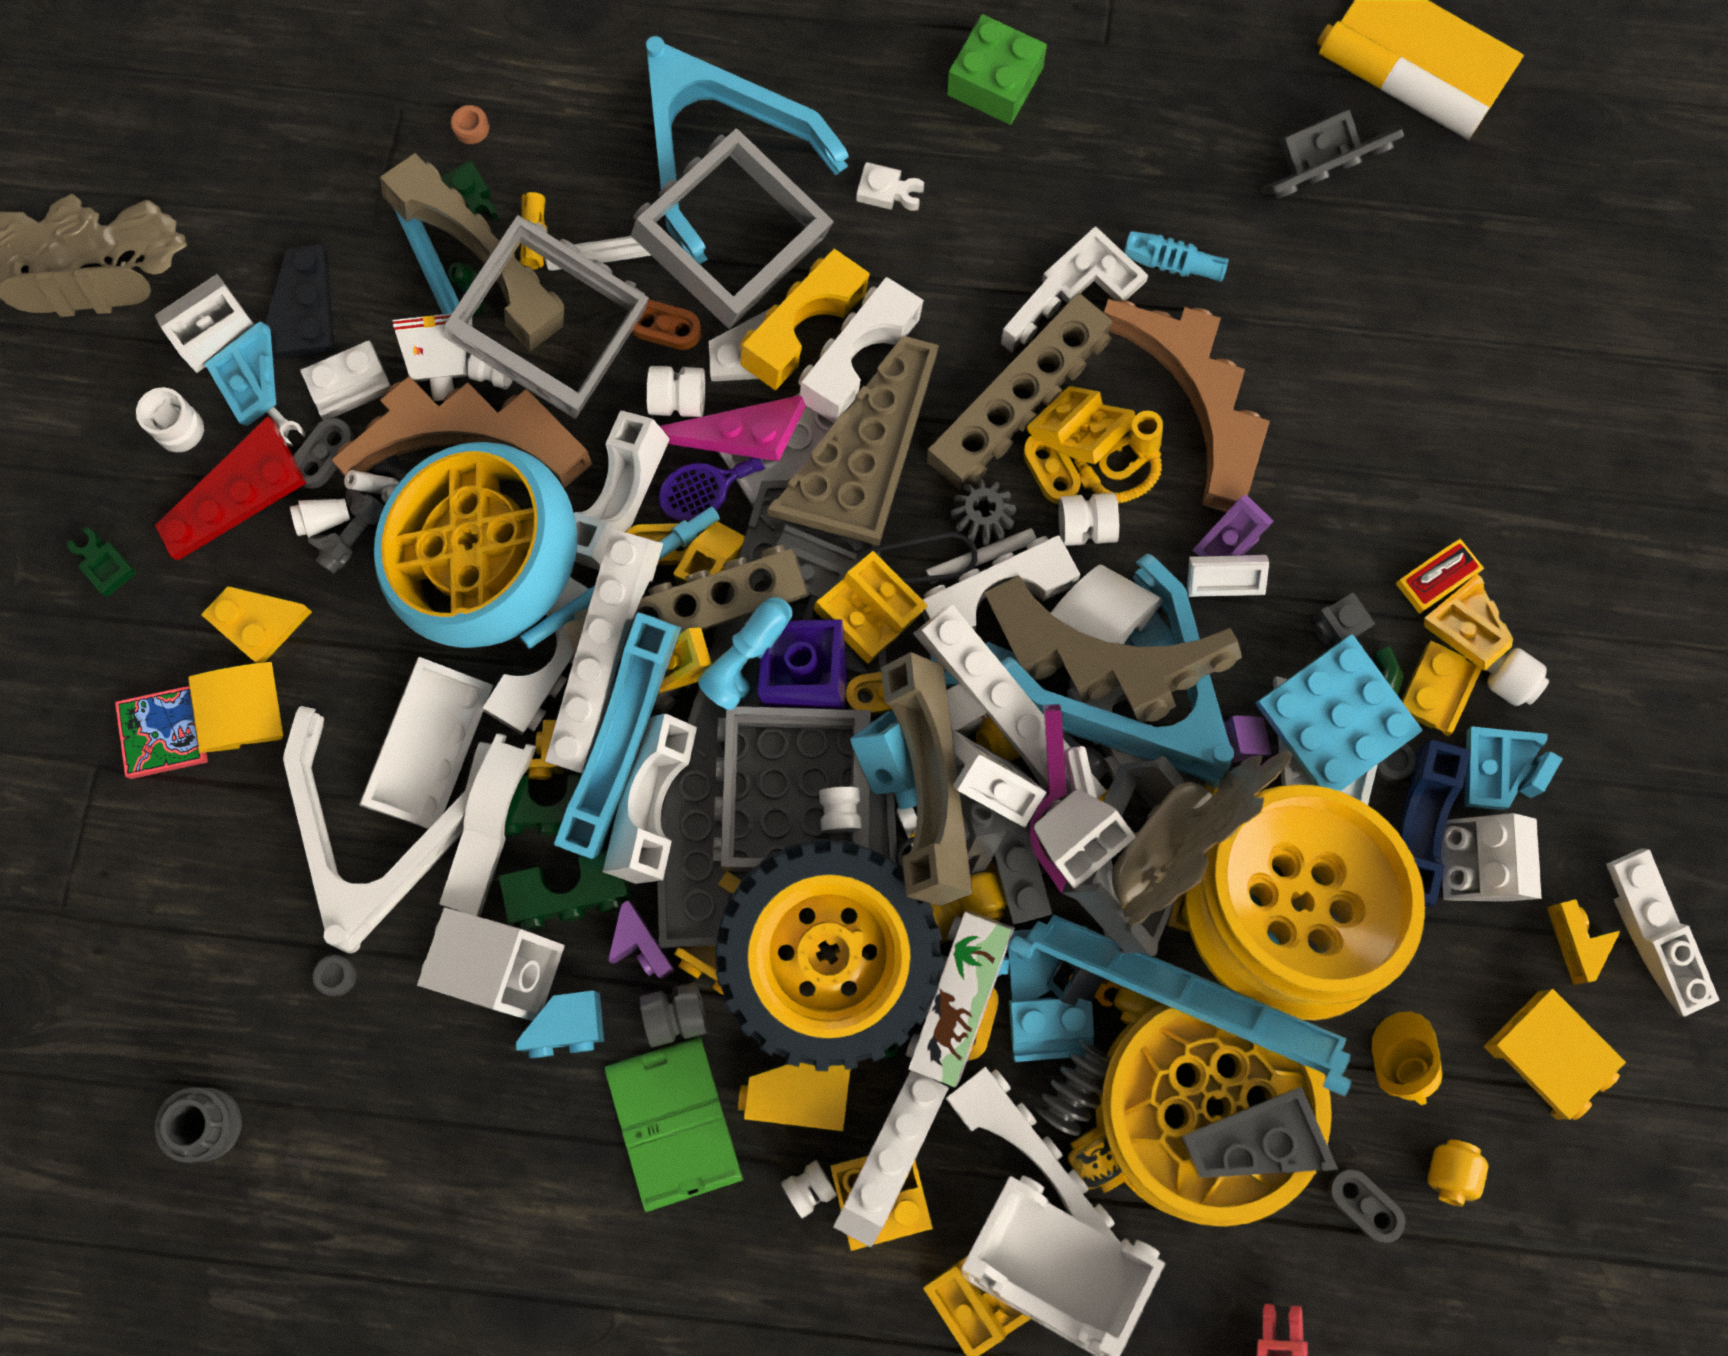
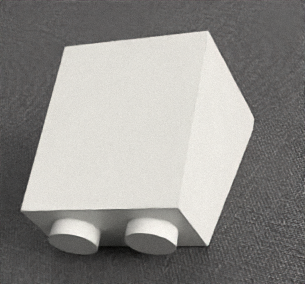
M444 907L440 921L435 929L430 950L423 963L417 986L533 1021L545 1006L565 945L519 928Z

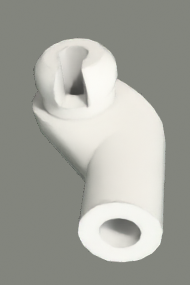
M355 470L348 471L344 479L345 486L348 489L382 495L381 499L385 504L399 484L396 478Z

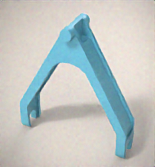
M658 36L650 37L647 40L646 48L661 189L671 179L676 181L671 126L676 115L686 105L698 100L718 101L808 141L835 175L848 167L844 161L848 158L845 147L815 110L666 45L663 39ZM678 202L665 214L666 228L674 241L694 260L702 264L708 260L703 254V250L706 247L679 210Z
M1146 554L1136 561L1141 568L1135 572L1133 579L1137 585L1162 598L1163 603L1160 605V608L1167 614L1174 644L1200 640L1188 595L1183 584L1152 555ZM1008 656L1000 662L1043 715V705L1060 704L1063 732L1147 761L1156 760L1158 757L1164 756L1177 771L1205 780L1213 788H1219L1220 781L1228 774L1234 756V749L1228 741L1210 674L1200 678L1194 686L1187 689L1192 712L1186 719L1172 726L1154 727L1043 690L1013 658Z

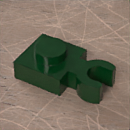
M472 161L441 176V181L449 189L455 188L461 194L466 207L474 215L476 213L488 212L494 221L498 219L494 205L486 199L491 196V193Z
M86 527L83 531L89 538L88 544L80 548L70 540L67 542V546L75 555L86 559L78 565V568L102 595L108 597L137 572L114 545L107 542L102 546L100 536Z

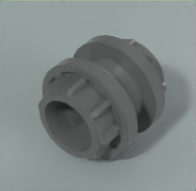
M186 1088L171 1095L160 1107L155 1120L156 1140L162 1151L176 1161L184 1163L212 1161L225 1155L235 1145L242 1126L241 1112L235 1100L222 1090L214 1088ZM200 1110L205 1118V1129L202 1136L197 1139L193 1133L192 1124L195 1115Z

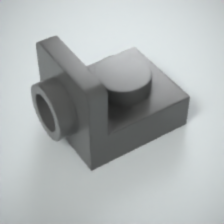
M1354 592L1330 607L1322 608L1312 618L1315 623L1314 630L1316 635L1324 644H1329L1331 648L1347 636L1353 634L1354 637H1357L1375 625V622Z

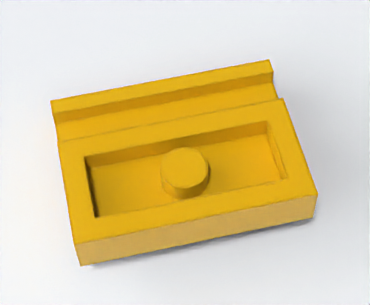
M1430 641L1426 645L1401 701L1417 722L1430 728L1434 727L1442 731L1444 735L1449 736L1453 733L1482 669L1466 660V657Z

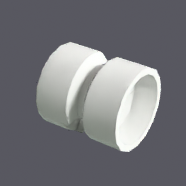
M669 366L649 367L647 378V410L649 415L671 416L673 411L677 410L682 417L703 416L705 405L704 368L682 367L679 373H675L673 368Z
M165 387L152 389L145 393L138 402L136 418L140 426L168 451L177 453L188 451L201 440L204 432L202 418L173 389Z
M1115 493L1093 494L1090 500H1085L1082 495L1060 496L1058 509L1060 537L1065 546L1084 545L1087 539H1092L1095 544L1118 542L1119 511Z

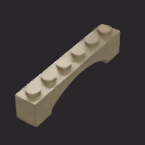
M414 153L380 177L383 198L406 222L416 219L436 226L461 241L484 264L487 262L500 240L490 232L489 225L481 215L477 213L474 215L466 207L461 194L455 188L449 189L441 181L439 172L430 162L424 163ZM513 254L496 281L507 303V307L504 308L505 326L530 352L564 327V305L554 292L550 291L548 293L541 286L536 273L527 265L523 267L515 258V254Z
M910 652L881 667L885 704L891 706L902 729L911 757L916 784L917 824L911 852L902 856L906 895L910 898L942 906L972 894L960 792L953 786L958 776L944 667L941 664Z

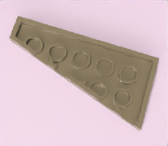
M902 336L879 365L877 373L870 382L858 392L852 405L840 415L811 452L809 460L799 473H795L790 479L785 491L769 506L767 516L879 546L939 345Z

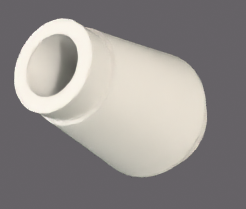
M345 498L339 500H299L298 505L290 506L297 536L307 534L309 538L343 522L350 521Z

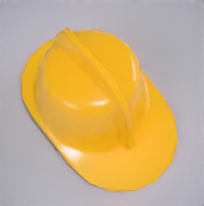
M1410 1011L1397 1012L1385 1018L1377 1026L1372 1037V1055L1379 1086L1389 1095L1409 1101H1416L1420 1105H1426V1097L1433 1094L1442 1081L1441 1059L1433 1027L1421 1014Z

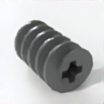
M1082 1039L1078 1043L1085 1051L1084 1056L1075 1053L1069 1055L1076 1068L1071 1069L1064 1066L1060 1068L1067 1081L1063 1083L1052 1080L1051 1082L1058 1093L1056 1097L1043 1093L1041 1096L1049 1106L1048 1109L1035 1107L1036 1111L1050 1124L1071 1135H1079L1083 1129L1079 1121L1088 1122L1091 1119L1092 1115L1087 1107L1098 1108L1101 1101L1096 1093H1103L1105 1075L1111 1060L1100 1049Z

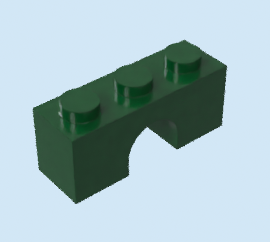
M567 775V792L564 798L558 804L550 807L537 805L535 800V782L529 776H522L507 812L504 836L522 835V829H538V834L558 835L566 809L582 775Z
M607 851L601 852L600 855L593 859L585 856L578 857L581 870L580 880L573 890L564 894L552 893L548 886L546 872L540 867L499 876L508 923L514 927L520 926L525 931L542 928L545 926L544 920L560 917V922L581 919L584 917L583 911L599 908L600 913L619 910L624 901L632 900L629 882L603 872Z

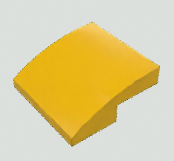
M1069 386L1030 422L1027 428L1031 435L1060 453L1084 462L1096 464L1132 428L1135 412L1134 410L1103 405L1099 391Z
M872 551L849 570L842 581L815 603L813 609L823 620H842L844 641L868 664L894 641L928 605Z
M272 662L224 668L188 677L199 753L240 749L242 744L282 740L283 731Z
M967 1255L925 1285L923 1289L966 1356H979L1004 1340L1007 1334L1031 1318L964 1279L961 1268L968 1257Z

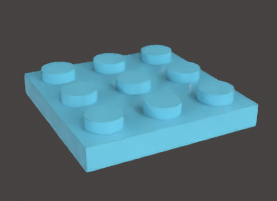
M1353 634L1341 640L1255 703L1314 786L1326 787L1337 791H1342L1423 731Z

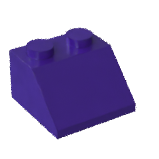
M789 621L772 647H768L760 659L758 695L763 706L773 708L845 710L847 669L843 621Z

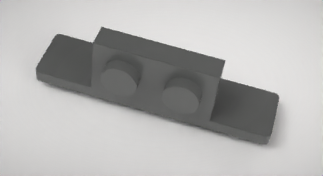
M1346 110L1279 140L1291 175L1261 187L1262 195L1275 194L1277 199L1298 191L1296 186L1298 183L1307 180L1308 184H1313L1330 176L1328 170L1340 166V169L1343 170L1361 163V155L1371 151L1374 156L1394 148L1393 141L1404 137L1402 129L1388 131L1360 143L1351 112Z

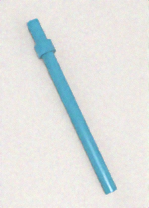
M711 506L689 522L683 520L671 529L672 533L659 541L663 543L659 560L680 546L685 548L697 538V534L720 519L717 511ZM595 586L521 635L520 638L528 649L532 648L563 627L565 623L573 620L574 613L588 609Z

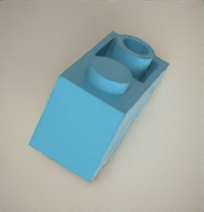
M586 991L554 995L516 1041V1050L528 1051L529 1058L553 1056V1048L569 1046L570 1053L593 1051L594 1043L604 1042L600 993Z

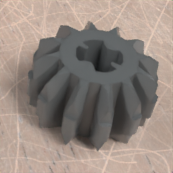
M982 478L978 480L976 490L969 484L964 485V495H955L953 499V504L957 508L951 510V519L959 521L955 530L959 533L969 530L968 539L974 541L976 536H982V543L985 546L989 544L990 535L999 541L1004 538L1003 529H1012L1014 521L1011 519V516L1016 513V506L1008 503L1011 499L1010 491L998 494L1000 484L997 481L992 484L990 489L985 488V482ZM978 508H985V511L987 514H989V516L982 517L981 512L978 511Z

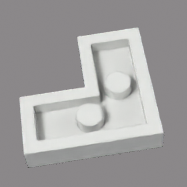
M1095 226L1043 274L1042 280L1045 282L1051 275L1062 283L1059 296L1068 304L1078 293L1081 294L1094 281L1115 301L1127 300L1146 283L1148 274Z

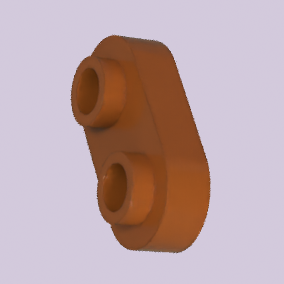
M648 300L646 310L632 330V333L637 338L679 350H686L694 347L699 342L701 326L698 317L689 310ZM647 319H651L654 321V323L649 327H644L641 325L642 322ZM680 329L689 330L686 336L677 335Z

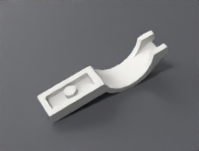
M496 734L472 785L465 808L464 830L439 903L477 917L482 913L506 840L504 827L512 797L519 781L530 767L536 746L526 744L524 750L505 744L507 736L502 734Z

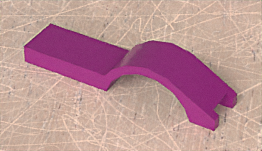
M1060 704L1043 705L1048 787L1044 790L1047 793L1029 820L1028 827L1034 854L1062 893L1067 880L1051 860L1034 830L1035 824L1041 819L1045 809L1055 799L1066 795L1062 712Z

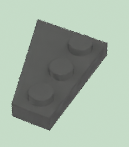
M1302 1087L1289 1090L1180 1136L1198 1178L1338 1170Z

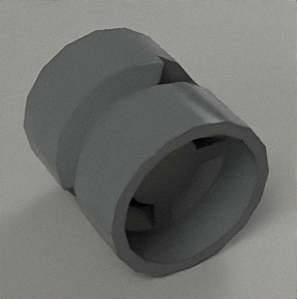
M697 982L674 987L670 995H667L663 990L640 995L643 1023L651 1047L674 1042L678 1034H681L685 1039L708 1034L705 1011Z

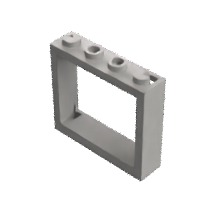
M737 128L727 137L724 135L717 137L708 148L709 153L702 160L699 157H695L684 169V176L676 182L674 179H671L666 183L658 194L660 198L652 205L649 202L643 204L633 216L636 221L630 235L728 329L737 323L825 238L834 222ZM728 156L733 158L805 227L797 237L734 297L656 223Z
M517 215L444 325V338L576 419L645 312L649 298L644 295L645 293L635 288L636 284L628 280L623 282L612 275V270L598 260L591 262L580 255V250L571 242L565 239L558 241L547 234V229L539 222L534 224L530 220H525ZM520 243L629 311L578 392L468 325L473 314Z
M736 706L734 710L726 709V718H718L717 741L725 742V757H717L716 781H724L723 797H715V821H722V837H714L713 861H721V872H751L765 859L734 857L738 726L851 729L853 737L871 724V710ZM852 746L851 787L859 788L860 802L856 805L857 814L861 817L862 830L850 832V842H855L858 845L869 848L870 785Z

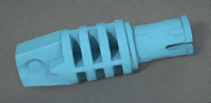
M1130 232L1124 253L1131 260L1149 268L1159 267L1160 271L1167 269L1171 274L1177 272L1182 277H1185V275L1189 276L1191 273L1222 282L1229 259L1197 251V247H1194V244L1188 243L1187 246L1184 245L1183 241L1179 240L1176 243L1174 239L1168 238L1165 240L1163 239L1164 236Z

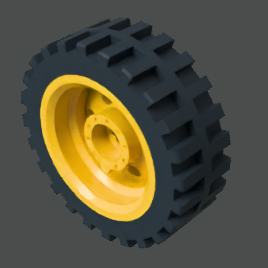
M817 839L812 842L796 843L787 846L786 849L774 855H769L750 873L748 872L740 881L739 886L731 895L725 907L715 947L716 976L718 986H721L725 998L724 1003L729 1013L734 1014L740 1023L739 1028L747 1037L751 1035L761 1044L760 1049L769 1055H772L774 1052L786 1058L787 1064L799 1067L800 1063L814 1065L815 1071H828V1066L844 1065L845 1070L857 1068V1062L870 1057L876 1061L885 1056L884 1050L896 1042L900 1046L909 1038L907 1032L916 1022L922 1023L927 1015L925 1008L930 998L936 997L939 988L936 983L938 970L942 969L943 956L940 954L939 940H942L940 928L936 924L932 913L934 910L928 902L907 897L904 870L898 864L872 848L845 840L833 841L826 839ZM850 907L856 911L857 918L853 923L846 924L841 919V913L845 908ZM804 908H810L815 912V919L810 924H804L799 919V913ZM826 940L829 945L837 943L839 946L838 949L834 950L836 957L832 960H828L826 956L818 957L816 955L817 952L821 951L819 944L822 941ZM787 944L793 947L795 953L792 959L783 960L779 957L778 949L782 945ZM867 944H873L877 947V955L871 960H867L862 956V949ZM804 981H810L815 985V992L810 996H804L799 991V986ZM846 981H853L857 985L856 992L851 996H846L841 992V986Z

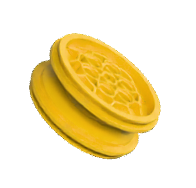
M1285 785L1263 790L1255 795L1258 798L1264 797L1261 813L1251 821L1242 824L1225 841L1215 843L1204 854L1208 864L1203 878L1199 884L1185 892V911L1189 931L1202 960L1224 987L1301 1020H1321L1342 1015L1358 1007L1373 994L1391 984L1401 975L1415 955L1421 940L1425 916L1424 890L1418 867L1406 843L1391 824L1367 804L1348 794L1313 785ZM1272 865L1278 867L1284 877L1276 874ZM1312 874L1318 876L1323 885L1318 884L1313 879ZM1250 894L1257 896L1262 906L1256 905L1250 898ZM1330 911L1338 915L1340 923L1332 918ZM1267 931L1277 936L1279 944L1271 941ZM1308 940L1317 945L1319 953L1311 949Z
M1160 1004L1147 1012L1134 1025L1128 1024L1111 1045L1107 1053L1111 1060L1105 1075L1103 1093H1096L1101 1101L1100 1106L1095 1108L1097 1127L1101 1132L1105 1131L1109 1147L1123 1172L1122 1176L1125 1179V1184L1148 1204L1186 1221L1211 1226H1234L1257 1221L1277 1212L1296 1198L1308 1185L1316 1171L1198 1178L1180 1136L1249 1108L1247 1093L1251 1087L1256 1086L1260 1088L1264 1093L1265 1100L1294 1088L1302 1087L1324 1139L1328 1144L1332 1113L1329 1089L1324 1088L1326 1079L1324 1073L1165 1004ZM1223 1054L1230 1056L1235 1063V1072L1228 1079L1221 1076L1217 1070V1061ZM1183 1063L1191 1066L1195 1072V1080L1188 1088L1181 1086L1176 1079V1070ZM1209 1099H1221L1224 1106L1221 1116H1209L1206 1109ZM1172 1104L1178 1105L1184 1113L1183 1123L1176 1129L1170 1128L1164 1119L1165 1110Z

